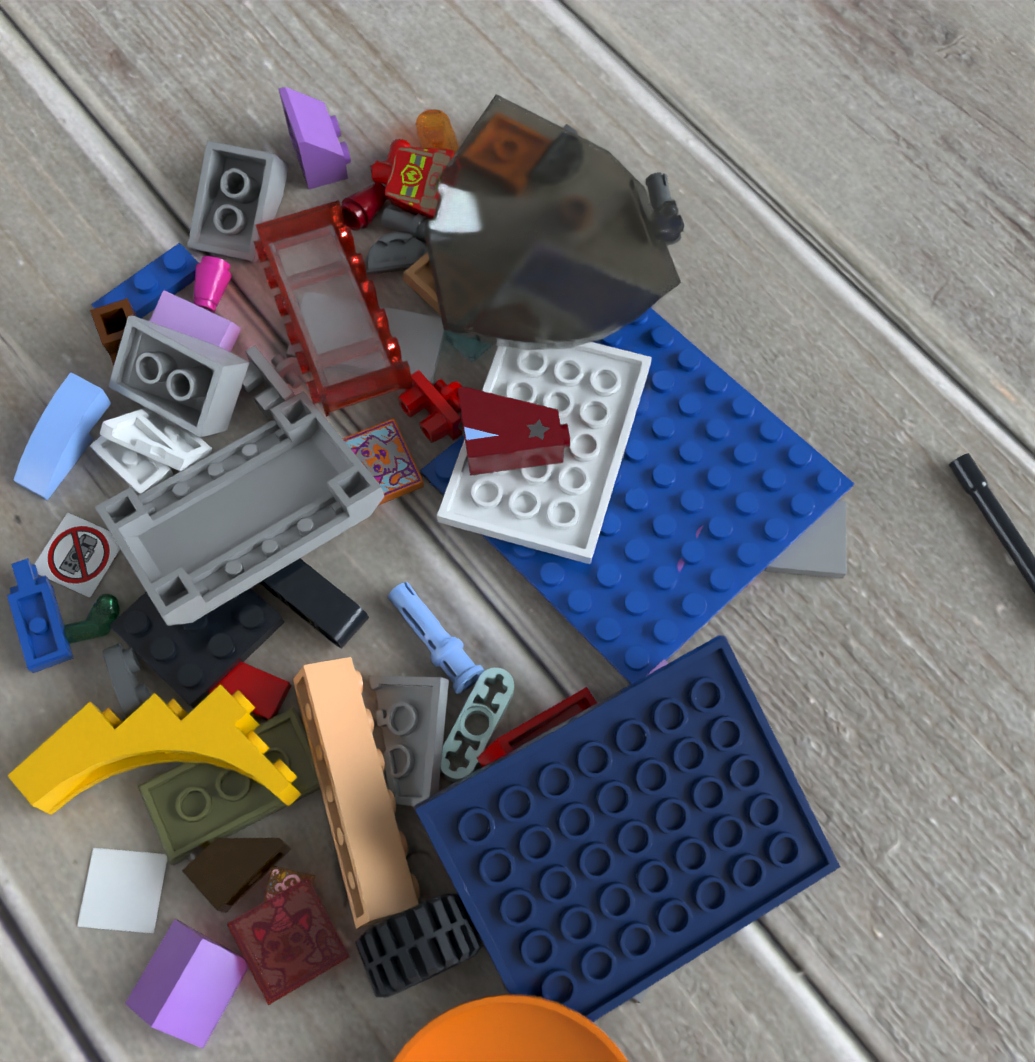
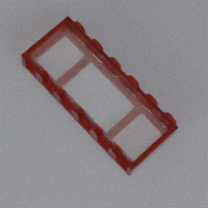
M339 200L256 224L260 240L253 241L260 263L268 262L269 267L263 268L270 290L277 288L279 294L274 295L281 317L288 315L290 322L284 324L291 345L299 344L301 349L295 355L302 375L310 373L312 381L306 382L313 404L321 402L327 417L330 416L329 412L399 389L412 388L410 366L407 361H402L398 339L396 336L392 337L386 311L384 308L380 309L374 283L372 280L368 281L361 253L356 252L350 227L345 226Z

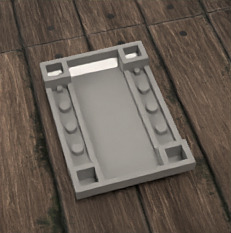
M304 391L270 409L274 420L137 496L132 487L95 507L167 625L186 624L196 621L368 518L384 498L381 485Z

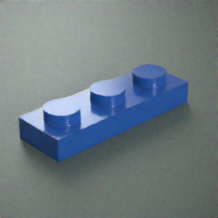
M178 243L91 305L95 309L128 298L137 317L143 318L155 309L163 290L175 295L195 281L196 264L199 262L181 243Z

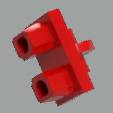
M420 370L410 375L411 386L398 396L400 408L408 417H413L424 408L429 412L430 415L419 422L421 431L431 443L447 435L453 441L461 436L462 431L458 428L461 422V417L458 414L460 413L458 388L463 386L460 382L456 381L447 385L443 379H439L433 386Z

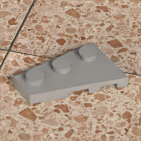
M369 675L371 690L376 691L379 710L375 711L377 725L382 727L386 750L383 753L388 789L394 794L396 805L414 806L438 793L449 680L442 677Z

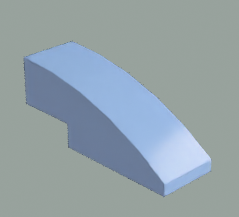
M71 372L44 410L30 436L13 479L16 484L45 500L50 498L93 441L89 432L111 404L103 389Z

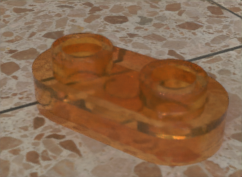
M437 109L422 112L416 120L417 137L421 148L454 150L460 160L459 146L447 114Z

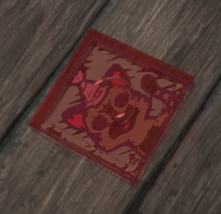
M309 876L304 877L227 922V926L268 1005L350 957Z

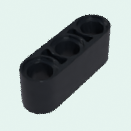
M301 558L260 582L271 594L341 649L369 619L368 614L356 602Z

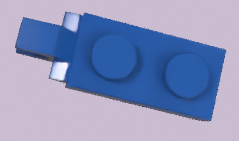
M28 558L11 564L17 586L10 588V594L7 595L28 670L36 673L74 659L55 592L46 575L39 577L36 565H32Z

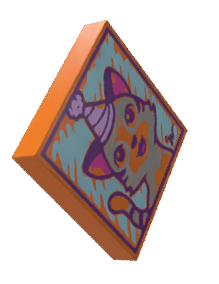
M394 418L342 438L381 485L384 498L379 505L424 487L422 477Z

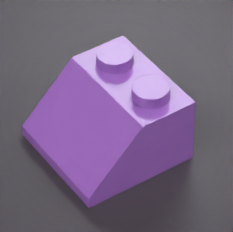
M287 87L279 88L289 136L308 190L348 179L346 164L351 163V158L346 142L339 143L337 138L341 136V131L336 116H329L325 103Z

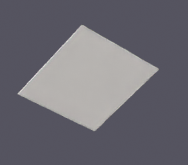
M93 848L77 927L154 933L168 859L166 854Z

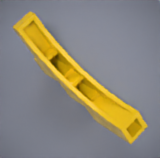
M221 684L189 714L174 698L166 703L156 693L125 721L110 707L102 711L91 702H88L7 775L32 806L49 815L54 814L79 793L111 776L141 766L168 762L207 763L236 771L265 786L288 807L301 795L292 785L297 776L280 758L272 764L264 755L270 748L254 732L259 726L258 722L250 715L255 707L239 690L231 696Z

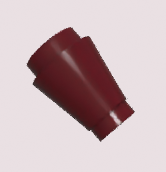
M375 182L344 198L338 210L342 222L354 231L360 228H367L388 200L385 196V187L381 183Z

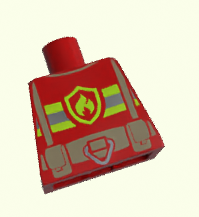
M401 146L396 150L393 164L382 161L374 163L371 177L373 182L386 185L385 196L394 206L414 215L418 213L427 216L428 221L443 226L461 162L454 150Z

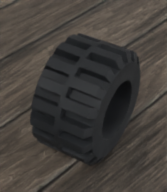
M456 893L435 897L396 914L365 931L355 942L374 994L378 998L393 996L474 957L483 947L476 929L460 897Z

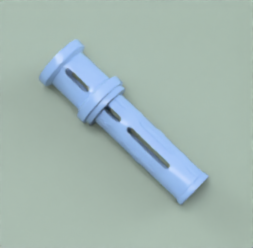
M408 582L401 583L392 589L388 594L389 601L399 610L403 618L432 653L430 658L433 665L441 667L454 683L452 689L455 693H462L472 687L485 670L481 665H475L465 653L463 642L459 638L451 637L444 630L440 622L420 600Z

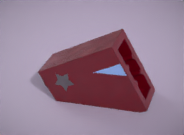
M468 387L458 388L470 476L563 463L564 448L570 447V434L568 424H560L558 409Z

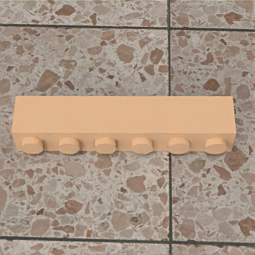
M351 657L306 664L302 666L293 678L355 927L358 929L382 922L418 905L420 896L419 884L416 877L410 874L406 859L408 853L407 841L403 832L398 830L394 815L396 812V801L392 791L387 789L384 779V757L381 750L376 749L373 739L374 722L370 710L365 709L361 695L363 681L360 672L354 669Z

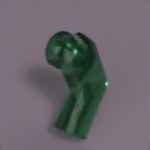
M102 594L96 599L86 620L66 624L64 630L68 643L72 644L106 636L112 629L109 625L119 616L120 606L118 599L112 594Z

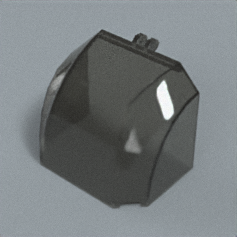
M495 94L437 179L434 191L440 193L434 218L433 220L426 219L423 229L443 329L455 335L491 345L526 350L568 349L604 339L636 321L681 284L666 242L677 240L681 235L680 233L684 232L685 225L681 214L678 215L677 204L675 200H668L653 210L645 187L608 150Z

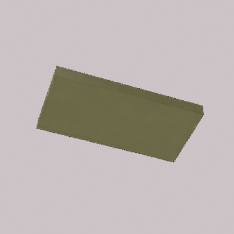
M293 707L260 724L254 732L270 748L264 755L272 764L280 758L297 776L292 785L301 795L293 803L320 790L307 733L295 708ZM184 762L137 786L171 865L187 859L203 842L209 841L212 843L216 838H227L287 807L284 802L265 786L236 771L207 763Z

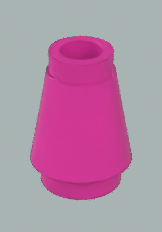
M203 256L201 263L196 264L195 305L215 313L216 307L232 278V274L229 272L231 267L229 263L217 257Z

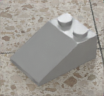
M207 140L187 248L257 262L282 201L289 164L273 153Z
M128 316L108 387L193 434L204 437L227 431L249 362L217 345L136 316Z

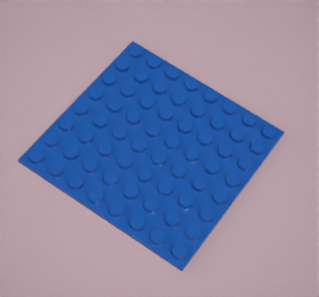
M637 295L582 339L652 357L591 564L482 535L630 685L647 676L664 659L667 661L855 484ZM464 435L420 470L425 479L443 497L465 439ZM701 526H703L702 529H701V531H700V533H699V535H698V537L696 538V532H697V530H698ZM682 558L685 563L679 573L677 564Z

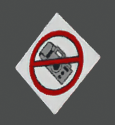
M67 513L35 562L39 575H46L49 580L90 598L120 548L110 531Z

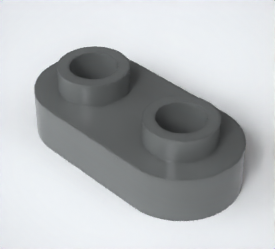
M121 643L104 649L103 657L120 706L126 718H128L151 697V694L145 684L140 685L135 672L141 670L134 650L131 647L125 649Z

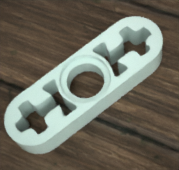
M497 667L489 668L478 678L442 748L440 770L448 780L457 782L475 772L479 764L476 758L488 747L514 694V681L506 670ZM497 679L503 681L502 688L506 693L498 692L495 695L491 708L498 709V711L493 713L490 708L483 705L489 695V688L485 684L487 682L494 684ZM479 699L483 704H477L475 701ZM479 713L488 719L489 727L485 733L472 735L466 730L465 721L472 714ZM460 735L466 742L480 746L475 751L469 745L465 753V761L469 764L468 767H459L454 772L450 770L451 763L447 757L449 755L457 756L463 746L462 741L456 740L457 736Z

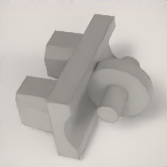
M254 345L246 350L249 365L242 388L249 393L262 383L265 384L268 389L255 396L254 399L266 418H270L273 416L270 409L295 396L287 384H290L293 389L298 388L302 384L298 377L302 371V364L295 357L284 360L281 355H276L272 359V363L275 366L273 368Z

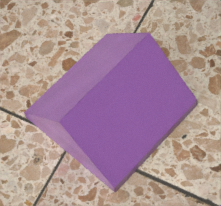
M174 919L125 1004L150 1027L204 1048L252 962L181 921Z

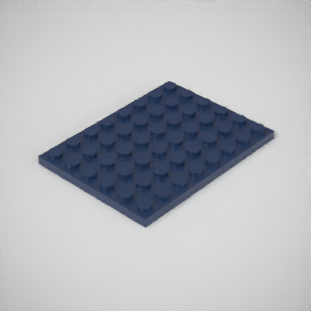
M723 635L716 636L413 806L508 993L537 996L558 1002L577 1011L592 1022L840 868L726 636Z

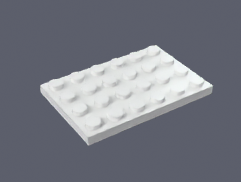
M507 321L482 391L558 409L560 424H568L570 447L564 448L563 463L470 476L464 439L437 514L438 522L591 564L652 357Z

